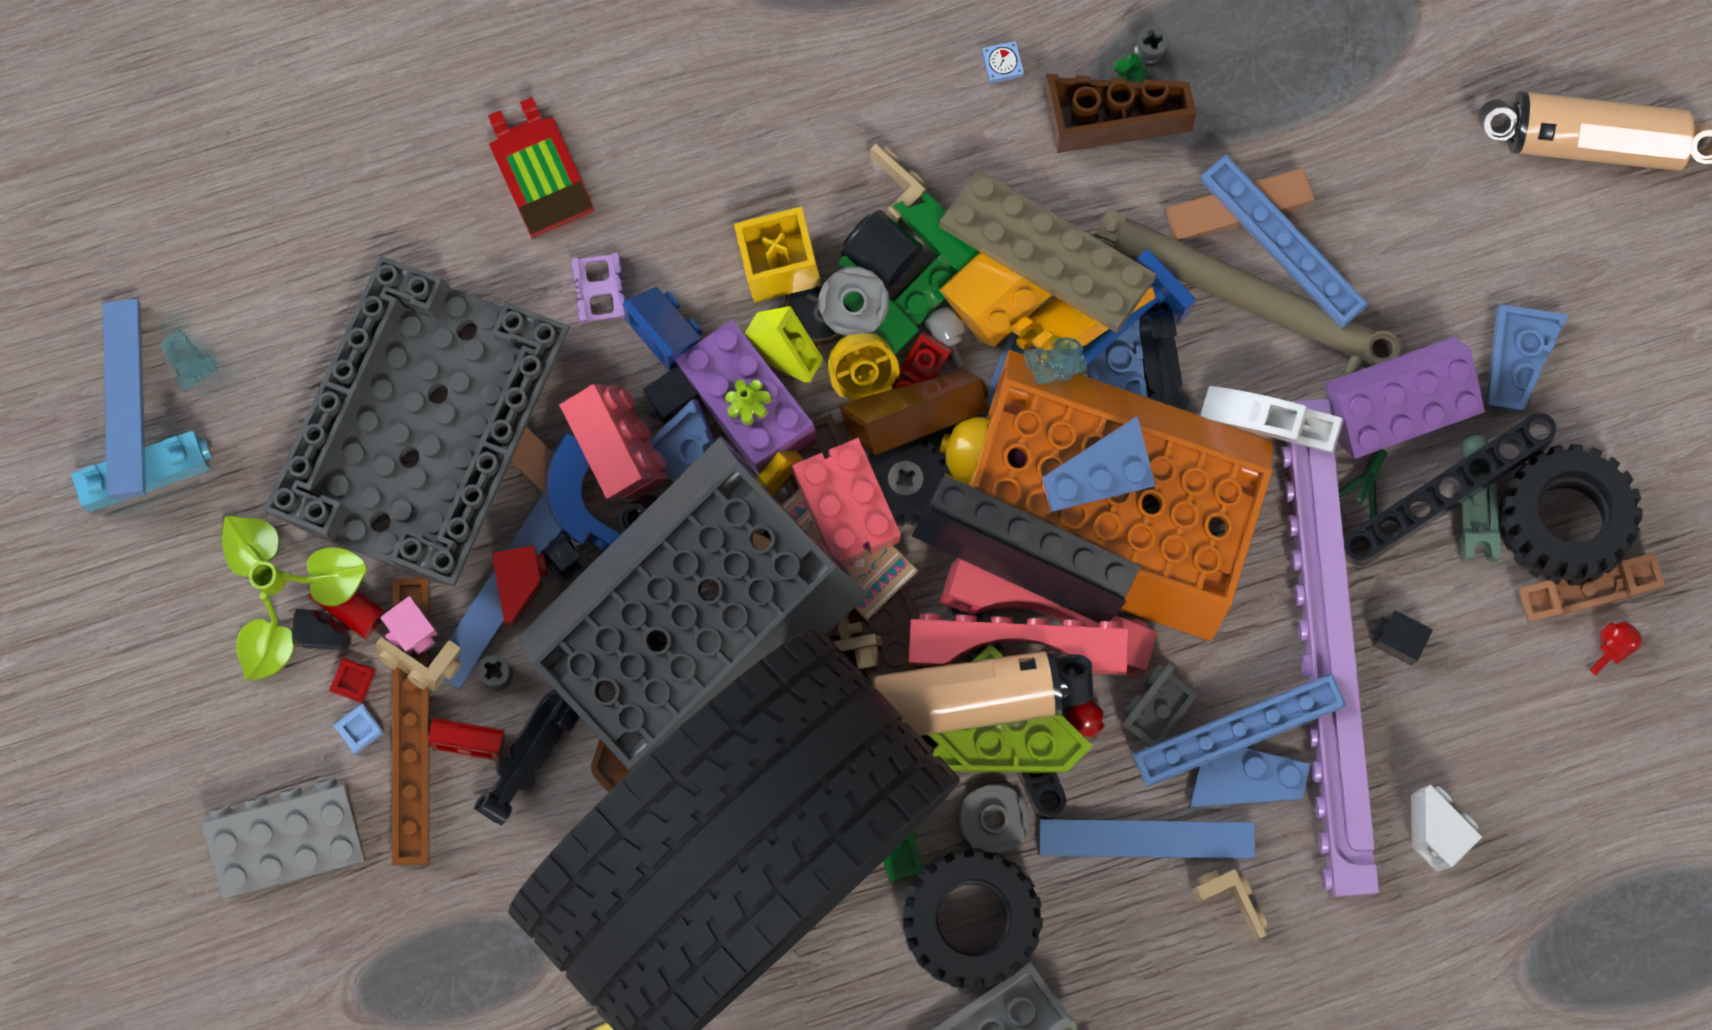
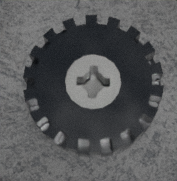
M921 437L880 454L867 456L897 527L904 528V525L911 524V527L917 526L927 503H930L944 473L950 474L943 454L941 452L938 453L935 450L936 446L930 441L928 444L923 442Z

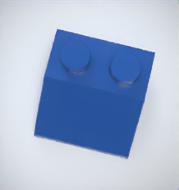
M656 286L622 303L626 322L668 371L677 366L675 358L702 340L700 335L703 332L691 317L687 320L684 319L678 312L680 308L679 303L668 291L663 294Z

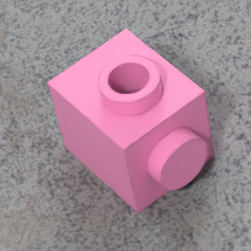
M410 596L380 617L390 630L385 635L387 640L400 650L404 649L409 656L414 653L418 656L422 655L435 645L433 639L438 636V633Z

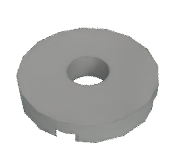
M845 267L834 273L824 282L819 294V310L825 323L838 334L848 336L866 332L872 333L885 321L889 310V294L883 281L872 271L861 267ZM852 292L860 293L864 298V305L857 312H850L844 306L845 297Z
M986 784L975 788L964 799L959 810L958 826L963 839L972 849L979 848L991 853L1005 854L1014 850L1024 840L1029 829L1030 813L1025 800L1015 790L1003 784ZM991 809L1000 811L1004 817L1003 826L996 830L988 828L984 823V815Z

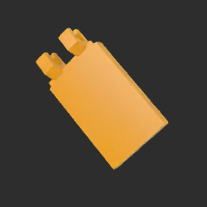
M1150 286L1133 312L1156 298L1152 286ZM1057 297L1029 315V318L1024 316L1011 326L1012 331L1020 336L1016 339L1017 346L1025 351L1033 346L1041 350L1036 353L1037 358L1044 364H1048L1062 356L1067 349L1076 352L1109 329Z

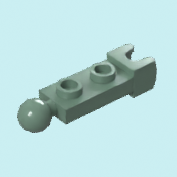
M1481 435L1468 436L1462 444L1463 455L1468 457L1488 444V441ZM1475 463L1469 468L1470 473L1476 478H1484L1489 474L1488 467L1482 463ZM1494 482L1459 505L1460 559L1464 563L1475 556V546H1481L1485 550L1488 562H1496L1501 557L1497 485Z

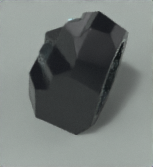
M296 609L292 628V644L295 647L347 650L351 646L352 636L349 634L345 623L335 621L330 613Z

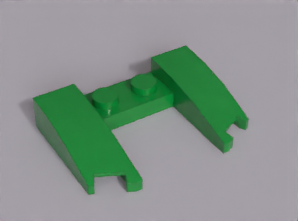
M928 193L921 194L924 203L906 208L904 201H900L892 206L896 213L935 255L892 300L889 299V310L885 321L876 331L872 332L884 338L895 354L919 331L918 325L945 299L939 289L980 253L978 250L939 228L940 220L947 211ZM842 256L839 259L838 266L857 267L847 256ZM852 292L845 297L844 306L850 312H857L864 305V298L860 293Z

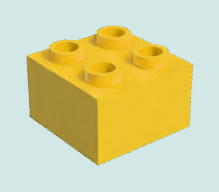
M802 206L734 224L747 282L754 303L822 286Z

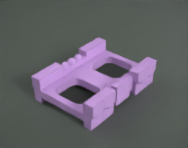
M618 252L611 255L582 259L573 258L572 269L578 294L577 307L580 325L607 319H625L622 303L626 301V297L622 293L620 277H623ZM607 262L609 268V278L607 280L594 282L587 280L585 267L588 263ZM612 296L614 305L612 313L603 315L592 314L590 299L592 297Z

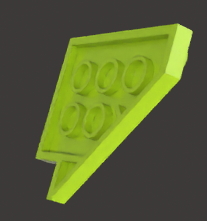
M990 644L973 661L1004 656ZM1062 715L928 735L938 745L934 749L933 755L935 757L940 756L954 772L1067 773L1093 747Z

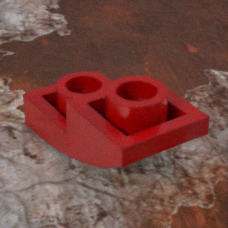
M923 331L906 360L899 367L900 373L898 379L896 376L892 388L896 389L936 378L953 349Z

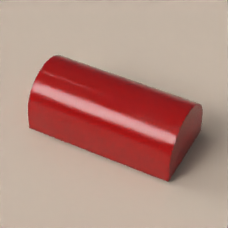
M359 590L348 601L338 606H325L317 602L311 593L308 595L310 600L341 623H345L346 627L365 641L381 623L380 617L387 613Z
M434 717L428 735V742L432 750L499 761L502 758L506 731L504 729Z

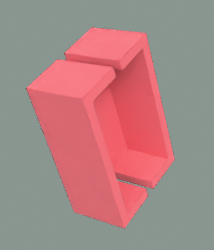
M593 384L559 405L606 499H636L669 479L664 470L666 469L665 460L658 451L654 450L649 440L651 437L647 425L635 413L633 409L635 402L628 390L622 386Z
M859 438L830 449L826 459L820 453L792 465V474L823 545L843 566L864 558L865 550L862 545L868 543L867 549L870 555L900 543V531Z

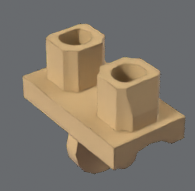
M846 616L838 626L827 634L830 639L841 638L840 641L834 642L841 650L840 655L855 652L859 670L879 666L878 647L883 646L881 636L870 634L852 638V634L863 632L862 622L849 624Z

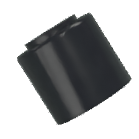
M877 210L873 214L865 216L850 232L843 243L844 248L841 251L840 257L847 256L857 267L872 271L883 281L888 291L912 266L921 253L923 245L885 212Z

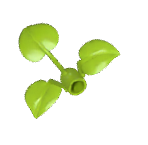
M226 516L222 529V547L226 563L234 573L249 578L251 585L261 591L260 599L264 601L271 619L270 623L263 619L250 621L243 626L237 636L236 652L243 669L244 678L249 681H255L274 675L289 662L295 646L292 644V631L287 627L277 626L278 618L270 600V595L280 593L284 589L286 581L311 583L310 593L317 602L325 606H338L348 601L355 594L367 573V564L351 551L332 547L318 550L308 558L307 570L310 576H299L283 572L268 562L276 557L280 547L278 532L270 523L257 518Z

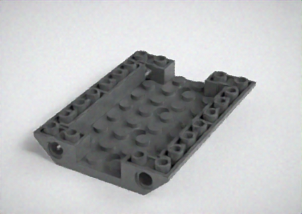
M380 255L263 511L319 538L428 581L455 587L569 332L570 326L507 302L502 307L450 288L443 278ZM470 324L476 325L477 333L472 339L462 340L460 338V332L463 327ZM441 387L447 388V399L439 404L433 403V392ZM410 451H418L420 455L418 463L410 468L404 467V456ZM381 515H389L391 522L388 529L383 532H376L374 529L375 520Z
M719 437L517 637L531 664L630 771L707 702L767 654L795 635L812 627H819L826 635L829 634L869 595L866 589L820 541H815L768 492L770 488L722 437ZM759 529H766L771 535V543L764 550L757 549L753 544V536ZM710 579L714 580L719 586V594L712 601L706 600L701 593L703 583ZM657 630L664 632L667 636V645L659 652L655 651L650 645V637ZM606 680L612 682L616 688V695L609 702L602 700L599 696V686Z

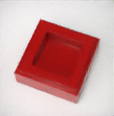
M342 657L329 691L364 704L377 671Z

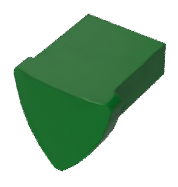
M915 830L883 861L889 883L918 875L923 870L914 840L917 837Z

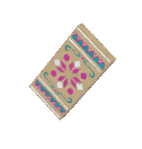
M798 489L782 507L815 541L822 543L801 492ZM868 543L862 545L865 550L864 558L844 566L869 593L854 608L867 622L918 572L894 546L870 555L867 549Z

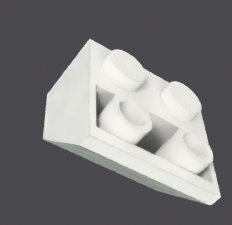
M1430 784L1411 795V847L1436 872L1452 868L1482 836L1476 831L1479 828L1476 822L1464 812L1460 815L1450 805L1453 802L1451 797L1439 786L1434 788Z

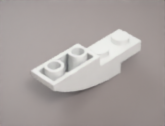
M1209 386L1200 415L1264 438L1272 437L1334 454L1344 421L1341 417L1311 410L1305 405L1215 386Z

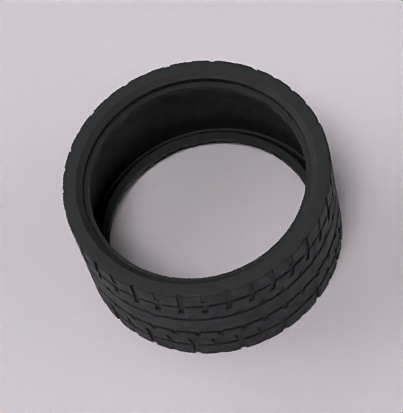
M819 627L806 629L781 644L731 682L676 729L627 774L562 839L530 875L513 898L508 910L509 915L530 938L535 937L534 943L561 972H567L566 978L591 1006L597 1005L598 1014L613 1030H702L851 893L959 784V776L940 756L935 757L933 755V748L908 722H902L903 716L877 689H871L872 683L846 655H840L841 650Z

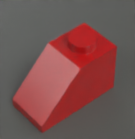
M534 545L492 553L502 613L507 628L515 627L542 588L541 576L548 575L544 554L537 555Z

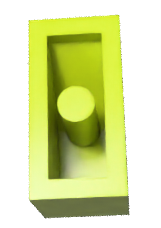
M791 306L757 312L744 333L745 337L767 365L804 383L811 382L823 361L822 355Z

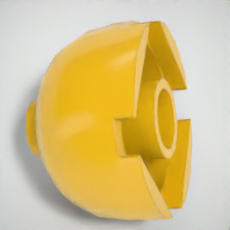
M866 332L845 336L831 350L828 360V371L832 387L844 399L845 397L848 399H858L892 390V384L895 382L896 376L898 379L900 373L895 352L884 338L875 333Z
M971 417L956 424L951 434H944L940 452L946 455V465L952 477L965 483L971 482L991 419Z

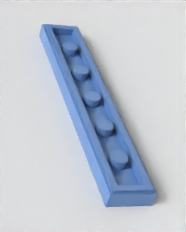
M1226 154L1200 176L1199 180L1341 329L1368 307L1369 303Z
M138 299L103 303L107 496L110 500L146 496L141 304Z
M544 493L507 550L534 545L538 555L541 554L540 551L548 546V542L552 539L556 540L561 535L562 529L553 518ZM493 570L449 639L461 648L459 661L462 662V665L453 679L449 680L446 678L444 681L460 691L504 624L495 570Z
M1333 673L1135 752L1132 755L1147 788L1346 707V703Z
M1040 819L1039 856L1255 859V823Z

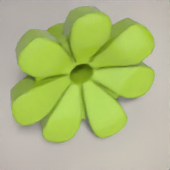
M739 379L735 382L736 391L727 392L725 396L726 403L731 404L727 409L728 416L734 419L741 415L744 425H751L753 423L754 414L759 418H764L768 414V410L763 404H769L772 401V396L769 392L761 391L763 384L758 380H753L750 385H747L744 380Z

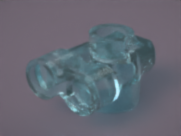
M178 330L160 343L166 359L171 363L177 374L174 380L183 392L188 391L219 369L210 355L204 357L182 330ZM180 345H185L188 349V354L185 358L180 359L176 356V348Z
M1072 338L1058 339L1053 350H1043V348L1026 350L1024 354L1025 365L1028 369L1032 370L1033 378L1037 385L1052 383L1055 379L1060 381L1071 380L1073 375L1084 373L1087 368V361L1082 354L1083 347L1077 340Z

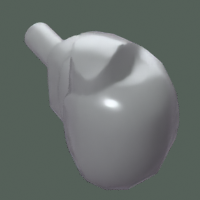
M949 307L932 312L925 320L926 328L932 333L934 338L953 349L951 357L956 368L963 366L964 362L956 343L963 341L960 334L965 331L964 321Z

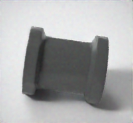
M1156 25L1144 27L1139 32L1137 43L1134 47V54L1139 55L1144 65L1153 66L1160 62L1168 44L1166 32ZM1151 46H1157L1156 50H1152Z
M488 655L479 663L478 676L487 688L499 691L509 686L512 681L513 672L505 658L500 655ZM502 665L500 671L503 676L500 679L492 677L488 680L491 676L488 669L491 666L497 669Z

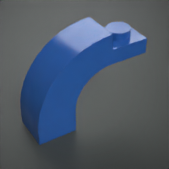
M563 434L551 454L546 470L545 492L549 509L558 526L570 539L577 544H583L588 535H591L593 538L590 543L605 551L620 534L598 521L586 509L582 499L581 486L584 475L590 465L577 439L570 434Z

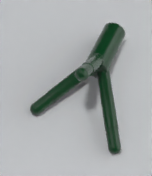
M1384 449L1373 452L1364 472L1339 490V498L1363 483L1357 502L1362 504L1369 490L1370 519L1377 516L1376 478L1388 454Z

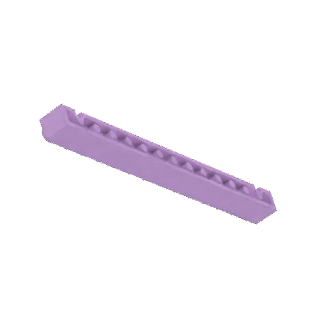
M1329 399L1289 401L1305 405L1308 409L1331 415ZM1285 441V446L1281 447V463L1283 468H1288L1289 481L1284 482V495L1286 502H1291L1292 515H1289L1287 519L1289 536H1294L1295 550L1291 551V566L1293 571H1298L1299 585L1294 587V598L1296 606H1301L1302 620H1298V637L1300 641L1305 642L1306 655L1301 656V670L1303 676H1308V682L1333 673L1346 703L1345 708L1312 721L1313 725L1308 726L1310 747H1315L1316 761L1311 763L1312 779L1314 783L1318 782L1320 797H1315V813L1317 818H1322L1323 833L1318 834V845L1320 854H1325L1327 867L1322 869V884L1324 890H1329V898L1374 895L1379 893L1377 868L1376 864H1374L1373 856L1375 848L1335 451L1334 454Z

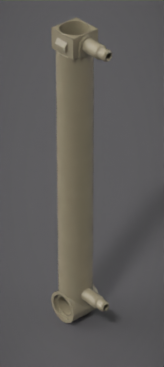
M1110 208L1107 209L1095 235L1096 239L1135 260L1148 249L1175 278L1351 357L1344 371V376L1360 371L1362 365L1368 368L1400 355V342L1391 332L1376 331L1354 320L1341 329L1318 304L1135 222ZM1373 345L1383 346L1387 351V358H1378L1373 353Z

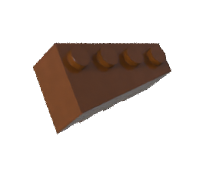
M1046 73L1044 93L1057 153L1193 130L1196 110L1189 82L1145 79L1143 82L1125 81V78L1111 77V80L1090 79V76L1076 75V78L1059 77V74Z

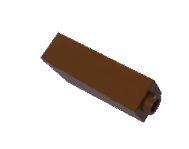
M967 370L850 400L839 404L847 436L852 440L859 438L863 448L873 455H877L987 412L988 408L985 398L988 397V390L981 378Z

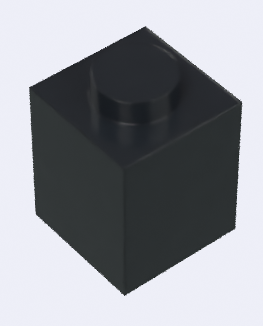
M678 365L643 389L644 397L646 398L642 402L644 408L653 420L659 417L664 425L674 418L691 400L697 399L699 401L698 393Z
M1394 610L1387 618L1381 616L1373 631V635L1377 636L1373 647L1411 666L1419 660L1433 629Z

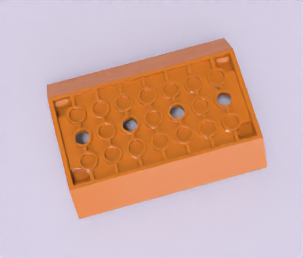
M1009 350L987 416L991 420L971 482L967 484L988 491L1139 563L1141 567L1125 597L1127 602L1119 611L1207 641H1212L1232 605L1272 473L1273 441L1055 365L1044 364L1040 360ZM1138 416L1156 486L1050 512L1042 477ZM1011 449H1019L1025 454L1026 462L1022 468H1014L1009 464L1007 456ZM1146 494L1155 496L1159 501V509L1155 514H1148L1142 508V499ZM1213 517L1222 519L1225 524V532L1221 537H1216L1209 531L1208 524Z

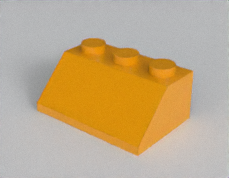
M981 252L939 289L976 339L993 347L1012 332L1011 326L1024 316L1028 317L1052 296V294Z

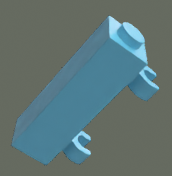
M190 431L145 447L146 493L210 471L208 459L213 458L206 438L200 440V437L194 431ZM106 461L71 473L81 507L89 513L130 499L110 500L107 496Z

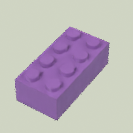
M732 319L675 358L676 365H678L698 393V399L758 476L778 452L794 450L799 452L817 439L812 421ZM739 379L744 380L747 385H750L753 380L760 381L763 384L761 391H767L772 396L771 403L763 404L768 410V414L764 418H759L754 414V420L751 425H744L741 415L732 419L727 414V409L731 404L726 403L725 396L727 392L736 391L735 382Z
M1456 337L1325 383L1332 414L1344 420L1338 438L1340 446L1354 459L1485 412L1472 351Z

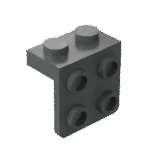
M1172 662L1166 668L1159 664L1143 684V687L1148 691L1144 696L1137 693L1121 713L1126 717L1121 727L1147 747L1164 741L1199 695L1172 674L1176 667Z

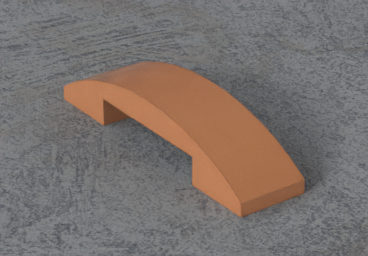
M1654 552L1621 561L1610 573H1603L1600 579L1590 583L1584 579L1580 585L1569 586L1567 580L1564 579L1558 585L1548 580L1518 589L1527 622L1530 623L1619 601L1663 588L1666 585L1656 553Z

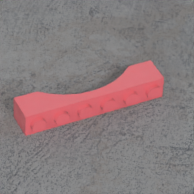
M959 558L951 564L939 603L970 615L993 609L1015 608L1047 615L1062 624L1063 620L1085 621V627H1099L1100 625L1098 622ZM1115 615L1111 622H1120L1122 629H1128L1127 676L1136 678L1147 670L1158 632L1147 628L1148 625L1141 620H1126Z
M922 613L919 619H911L909 663L912 666L938 667L950 665L960 657L990 644L1025 642L1057 650L1066 656L1070 654L1083 655L1090 659L1093 674L1127 675L1128 629H1122L1120 622L1102 621L1099 627H1085V621L1063 620V626L1049 625V620L1042 618H1028L1027 624H1013V618L991 617V623L977 622V616L956 615L955 621H942L940 614Z

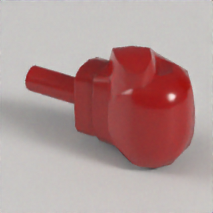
M1626 621L1617 624L1609 622L1603 628L1600 635L1603 644L1599 649L1604 655L1589 671L1596 676L1610 661L1618 665L1621 661L1627 659L1642 645L1643 640L1640 632Z
M1092 700L1082 705H1073L1065 718L1084 738L1085 736L1091 738L1097 736L1105 726L1102 721L1104 717L1103 710Z

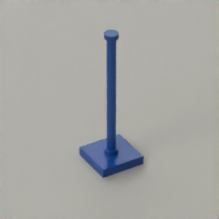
M1146 249L1137 258L1136 262L1156 273L1155 281L1151 285L1156 298L1133 312L1118 333L1108 329L1099 335L1063 369L1079 374L1155 303H1158L1164 310L1172 309L1175 322L1177 324L1181 323L1189 315L1196 298Z

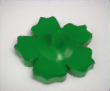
M1129 53L1128 58H1121L1119 61H1115L1113 69L1118 74H1121L1115 78H1125V81L1143 82L1144 79L1147 80L1149 70L1148 67H1142L1143 60L1138 54Z

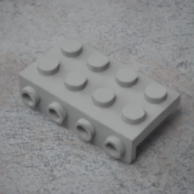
M329 777L315 782L316 787L302 791L301 786H295L280 791V797L266 800V796L262 795L245 800V806L231 809L230 805H223L209 810V815L204 818L201 824L222 898L237 896L364 862L365 856L347 794L346 780L337 781L336 777Z
M1030 962L1015 973L1014 976L1001 982L933 1030H1077V1026L1072 1016L1068 1015Z

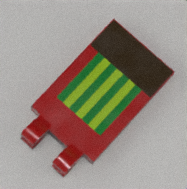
M530 97L520 102L521 109L527 120L526 122L509 129L501 110L488 115V118L497 137V140L489 143V147L532 239L595 212L553 117L542 120L533 97Z

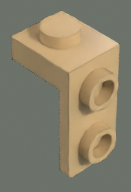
M875 144L870 150V159L905 190L887 209V215L900 225L904 220L896 213L892 206L900 201H904L906 208L921 204L923 202L921 194L926 193L925 183L915 172H906L899 165L900 160L890 149L884 148L882 150Z
M380 637L376 642V652L379 654L378 659L391 669L395 670L398 667L409 674L407 676L408 679L421 689L428 687L436 692L446 678L449 680L453 679L462 665V662L459 661L461 648L450 640L428 668L384 638Z
M1236 869L1220 876L1218 871L1215 870L1197 878L1200 886L1192 889L1197 902L1230 888L1254 939L1257 940L1266 936L1264 928L1268 927L1267 921L1259 907L1254 908L1248 895L1252 894V890L1244 874L1238 876Z

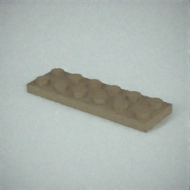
M979 169L939 223V228L1116 333L1119 332L1156 278V273Z

